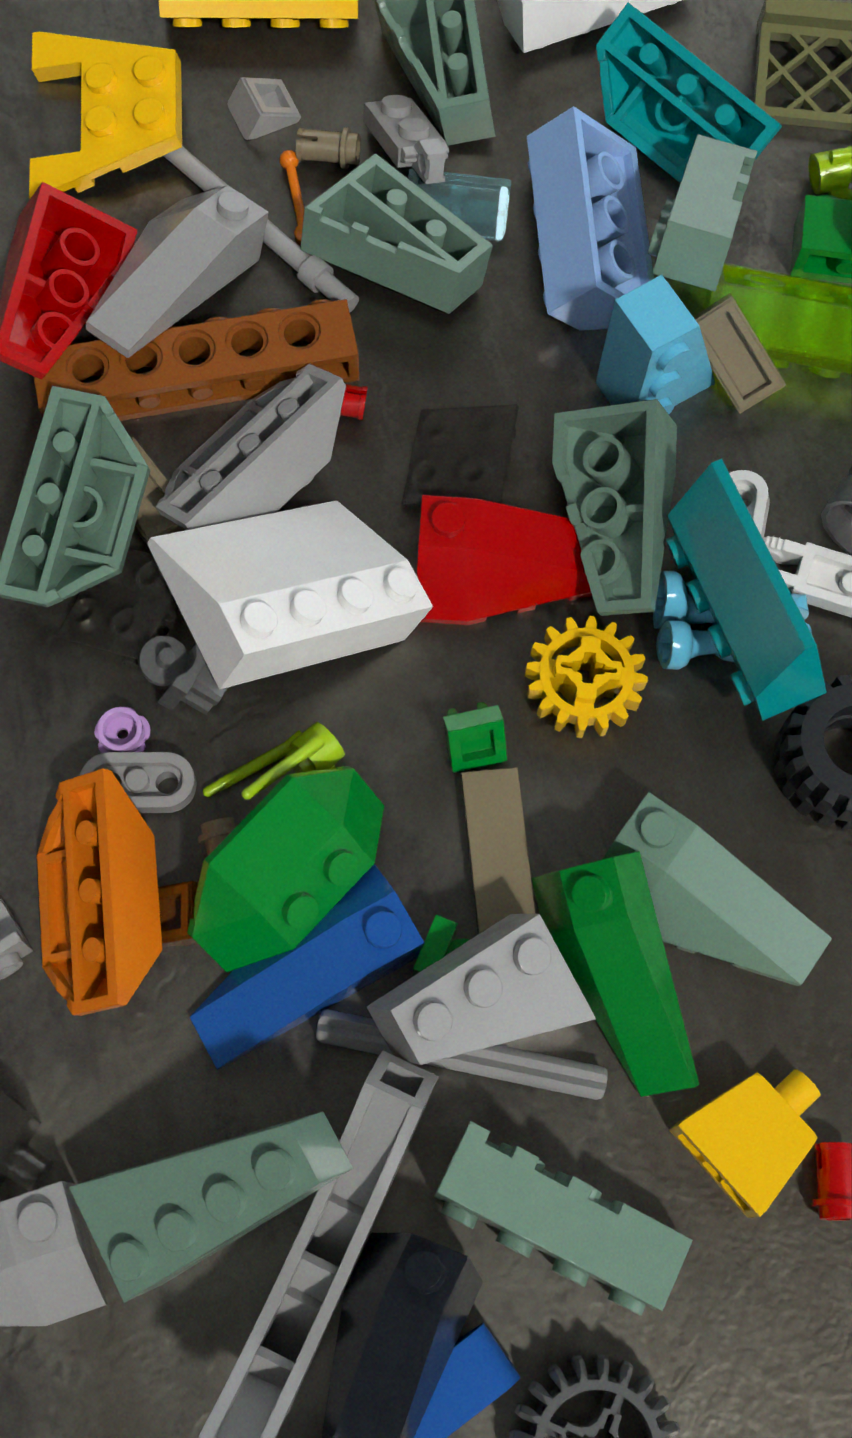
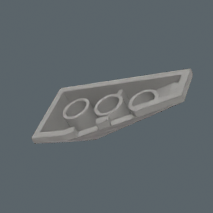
M59 1181L0 1202V1327L49 1326L108 1305L85 1220L69 1187L75 1184Z

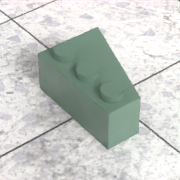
M374 0L381 31L439 134L446 141L447 146L496 137L475 0Z
M697 134L676 199L667 198L659 221L654 229L648 254L657 256L652 274L663 275L666 278L716 291L757 150Z
M375 153L305 207L300 250L450 314L482 286L493 245Z

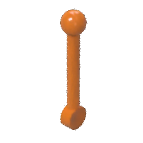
M286 150L280 155L279 162L287 172L298 225L294 231L295 241L301 246L305 209L296 171L299 160L296 158V152Z

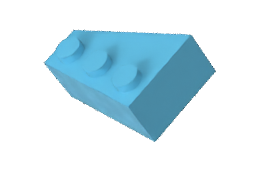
M663 275L650 280L614 301L595 382L611 405L658 399L667 413L670 414L674 406L716 384L700 326Z

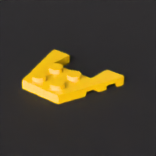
M40 31L32 33V71L38 82L81 76V150L78 152L30 158V199L42 182L62 192L75 188L77 193H80L95 186V178L119 167L125 173L182 148L181 61L175 49Z

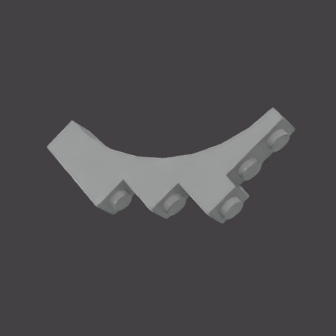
M381 1051L364 1082L339 1141L353 1169L317 1191L267 1301L198 1438H276L309 1370L332 1314L350 1279L439 1076L390 1053Z

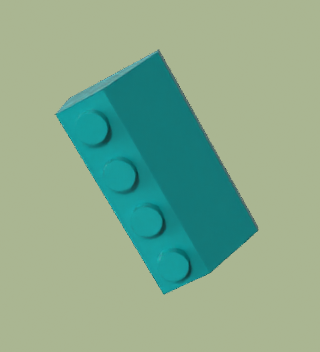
M722 458L716 460L706 468L668 514L674 536L665 540L677 568L681 569L688 566L694 577V580L686 584L698 612L702 613L707 610L711 612L716 625L709 627L708 631L720 658L723 659L731 655L738 671L730 674V677L743 706L754 702L763 721L827 693L817 644Z

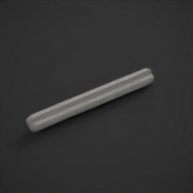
M329 1009L322 1010L316 1029V1038L319 1042L380 1055L382 1050L392 1054L372 1018ZM495 1045L426 1064L594 1100L601 1099L604 1096L608 1079L607 1069L603 1066L502 1045Z

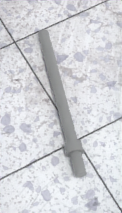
M183 146L163 155L204 192L227 185ZM267 219L263 243L298 272V280L312 292L317 293L320 291L331 301L347 299L349 311L351 312L357 306L359 297L333 275V268L315 255L310 256L308 253L301 251L299 245Z

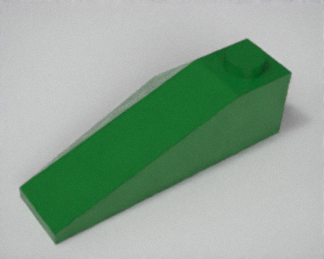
M640 851L531 878L540 916L591 1008L596 1022L639 1095L643 1097L700 1085Z

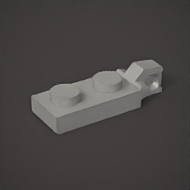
M388 95L382 101L364 103V123L397 168L412 166L425 184L445 182V176L443 175L445 159H448L449 148L446 141L412 98L402 95Z

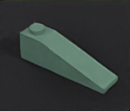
M658 399L554 414L552 464L556 477L561 482L568 505L566 506L570 523L575 528L582 551L580 554L597 613L601 616L655 611L669 521L668 514L670 513L676 476L677 425Z

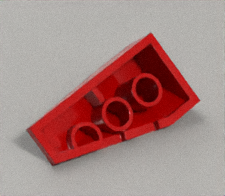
M42 182L19 215L7 257L0 298V361L42 380L86 324L133 248L138 230Z
M422 495L417 578L431 601L433 608L421 622L472 625L486 621L487 617L517 610V613L535 610L536 605L565 598L572 601L592 596L580 556L582 552L575 528L570 523L569 518L476 498Z

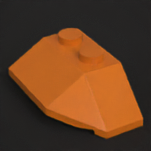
M104 768L59 782L55 795L58 802L47 820L37 852L42 968L57 992L67 1001L66 1006L71 1014L75 1016H83L126 1006L163 950L155 837L113 772Z

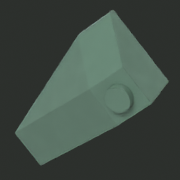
M650 792L647 793L602 858L606 859L640 851L662 940L665 943L675 945L676 949L692 954L698 952L730 962L734 967L799 987L803 984L832 939L702 828Z

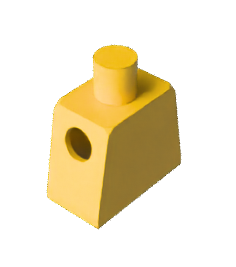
M794 1069L775 1088L757 1072L677 1122L669 1131L747 1218L761 1217L818 1138L800 1115L821 1094L816 1085L798 1069Z

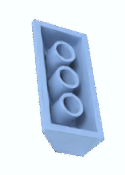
M573 106L527 135L528 169L532 178L534 195L533 212L537 221L539 238L538 256L542 264L545 290L543 300L547 308V314L580 331L608 329L615 299L654 279L651 255L648 254L650 245L637 151L635 146Z

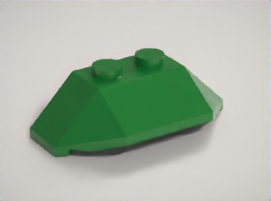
M350 766L287 774L204 859L195 896L194 918L190 919L187 934L225 972L295 949L374 865L384 804L356 770Z

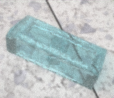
M414 168L409 169L408 179L483 238L492 241L504 240L512 180L444 172L445 182L425 184Z

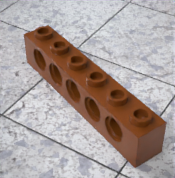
M321 299L313 301L307 306L283 310L267 308L253 315L235 318L213 317L199 324L181 327L171 326L129 358L100 339L70 344L42 380L34 377L38 407L42 418L51 388L56 386L105 396L119 420L124 421L253 399L275 384L296 377L297 371L308 364L341 377L344 383L360 381L359 354L347 299L337 301ZM298 341L311 343L305 347L291 346V344ZM245 350L259 351L252 356L239 355ZM196 358L206 359L205 362L199 365L187 364ZM143 367L154 368L152 371L145 374L135 373L137 370ZM90 376H101L95 382L83 383Z

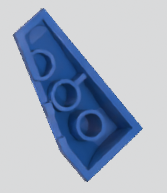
M374 864L295 949L233 970L194 1011L190 1019L216 1069L219 1070L321 1013L322 1010L328 1009L417 959L425 942L397 893Z

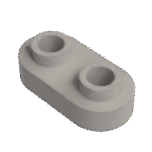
M105 752L88 760L80 775H84L102 768L111 770L115 777L121 780V786L139 813H172L179 811L191 802L197 787L196 777L189 762L184 757L171 752ZM174 778L178 780V786L173 792L165 794L158 790L159 784L164 779Z

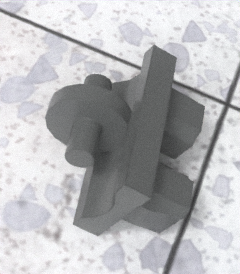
M157 636L149 640L140 651L138 665L143 677L154 685L168 686L160 696L158 703L171 711L180 701H183L206 715L213 705L216 706L227 689L219 690L196 642L187 652L184 645L177 639L169 636Z

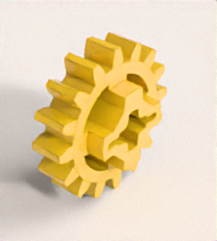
M589 616L585 627L578 628L574 619L569 617L565 621L564 633L561 634L550 626L546 629L544 636L546 645L538 642L533 644L530 656L535 661L527 663L525 677L535 681L528 685L526 694L528 699L542 698L537 711V715L540 718L551 713L557 716L554 730L560 732L567 723L575 725L576 737L582 738L587 726L593 725L595 731L601 737L606 735L610 719L616 725L622 727L626 724L629 717L626 709L637 711L642 701V697L637 691L644 690L648 682V676L636 672L643 667L646 659L644 654L630 655L629 651L635 638L630 635L618 640L615 637L616 623L611 622L603 631L597 629L595 616ZM578 646V648L568 656L558 655L568 648ZM605 652H606L608 655H610V656L613 658L614 661H612V660L605 654ZM579 671H589L590 680L593 682H582V674ZM556 692H561L570 704L564 701ZM614 694H618L610 703L594 708V704L601 698H613Z

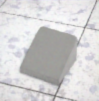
M240 77L227 103L245 140L257 139L298 123L301 119V115L282 79Z

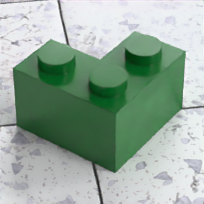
M805 195L794 224L790 276L852 284V200L838 199L832 195Z

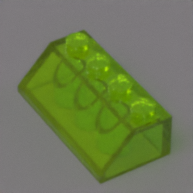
M724 262L716 291L706 289L703 310L731 293L776 368H788L791 362L810 366V372L828 378H839L841 372L852 374L851 286Z

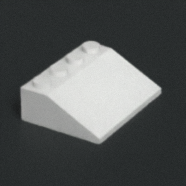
M337 500L150 537L147 543L219 690L404 641L433 608L409 561Z

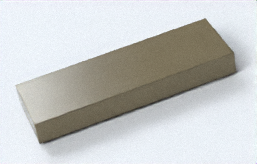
M518 767L461 773L478 934L509 914H535Z

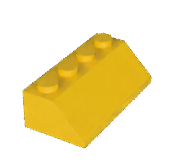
M159 0V13L162 18H173V26L200 27L202 26V18H222V27H251V18H270L271 27L295 28L300 27V18H319V27L346 28L349 27V19H358L359 0Z

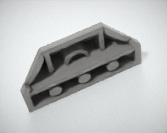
M308 364L297 371L296 377L281 381L251 399L174 471L166 486L164 497L159 499L156 509L162 516L186 530L277 512L301 488L308 485L314 476L331 461L346 388L343 379Z

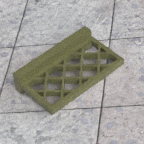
M765 0L757 20L756 39H758L753 102L780 124L852 131V114H848L850 111L852 112V93L838 79L852 68V3L830 0ZM770 40L789 42L799 55L782 66L769 52ZM824 46L838 47L848 59L831 71L817 56L816 52ZM804 61L822 79L806 92L789 74ZM769 69L773 75L767 79V73ZM779 81L796 99L786 108L765 106L766 91ZM827 86L844 103V106L835 113L822 111L812 100L814 96Z

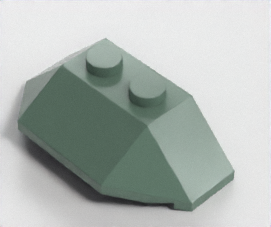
M52 386L0 560L1 598L50 607L122 573L150 469L105 396Z

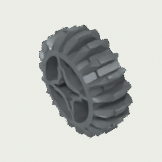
M596 1354L593 1361V1374H587L582 1357L580 1355H573L570 1357V1368L573 1377L565 1379L562 1370L556 1364H551L547 1367V1373L555 1387L547 1392L535 1380L528 1384L529 1391L540 1400V1403L536 1410L524 1403L516 1404L515 1413L531 1423L529 1430L511 1429L509 1431V1438H544L545 1433L555 1438H574L566 1434L567 1431L581 1437L584 1434L589 1437H595L600 1428H605L607 1434L602 1438H619L618 1428L622 1416L618 1413L624 1399L636 1412L641 1422L644 1438L674 1437L680 1433V1426L675 1421H657V1417L665 1413L671 1406V1403L663 1395L646 1402L645 1398L651 1392L654 1385V1380L650 1376L645 1374L638 1378L632 1386L628 1385L633 1370L631 1363L622 1360L617 1365L613 1377L608 1376V1357L604 1354ZM589 1390H605L601 1403H596L591 1415L583 1421L574 1422L554 1415L561 1404L578 1393Z

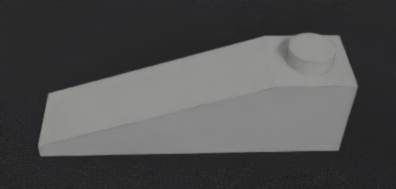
M229 185L179 200L148 222L88 318L86 330L129 358L259 261L269 212Z

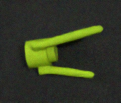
M852 145L811 154L808 162V172L813 192L815 194L828 192V195L835 196L838 199L852 200V189H848L849 184L852 183Z
M315 722L303 733L298 730L285 742L220 777L217 781L206 786L202 792L205 797H211L285 756V759L269 769L242 791V797L249 800L291 769L295 773L336 769L334 765L345 756V753L335 736L324 725Z

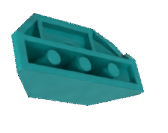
M629 2L596 44L597 58L600 63L601 89L606 123L680 184L697 134L757 150L756 160L782 127L779 122Z

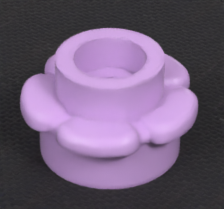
M115 707L105 712L98 720L94 731L95 737L99 739L98 748L101 753L143 752L146 748L145 740L149 739L151 734L147 719L144 716H139L133 708ZM126 730L128 735L126 738L120 739L117 736L118 732Z

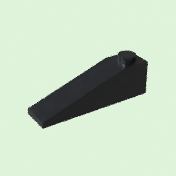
M371 1233L344 1289L321 1438H414L483 1283L469 1256L413 1233Z

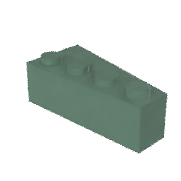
M319 1112L112 1172L71 1186L69 1189L125 1303L165 1284L349 1172L353 1167L324 1112Z
M470 1121L434 1197L445 1202L440 1211L441 1214L470 1229H474L477 1220H480L500 1230L496 1242L524 1257L529 1258L533 1248L556 1259L551 1269L553 1272L576 1284L585 1287L589 1277L609 1286L612 1289L607 1299L639 1316H642L646 1306L653 1310L663 1311L692 1244V1239L623 1202L613 1200L610 1203L600 1198L602 1193L572 1175L560 1171L553 1174L545 1170L546 1164L540 1161L539 1157L514 1145L513 1147L502 1142L498 1146L488 1141L487 1138L490 1131Z

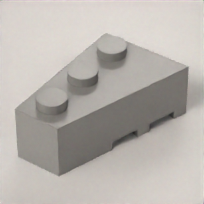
M509 914L444 956V958L366 1006L392 1054L404 1061L418 1065L596 1019L540 914Z

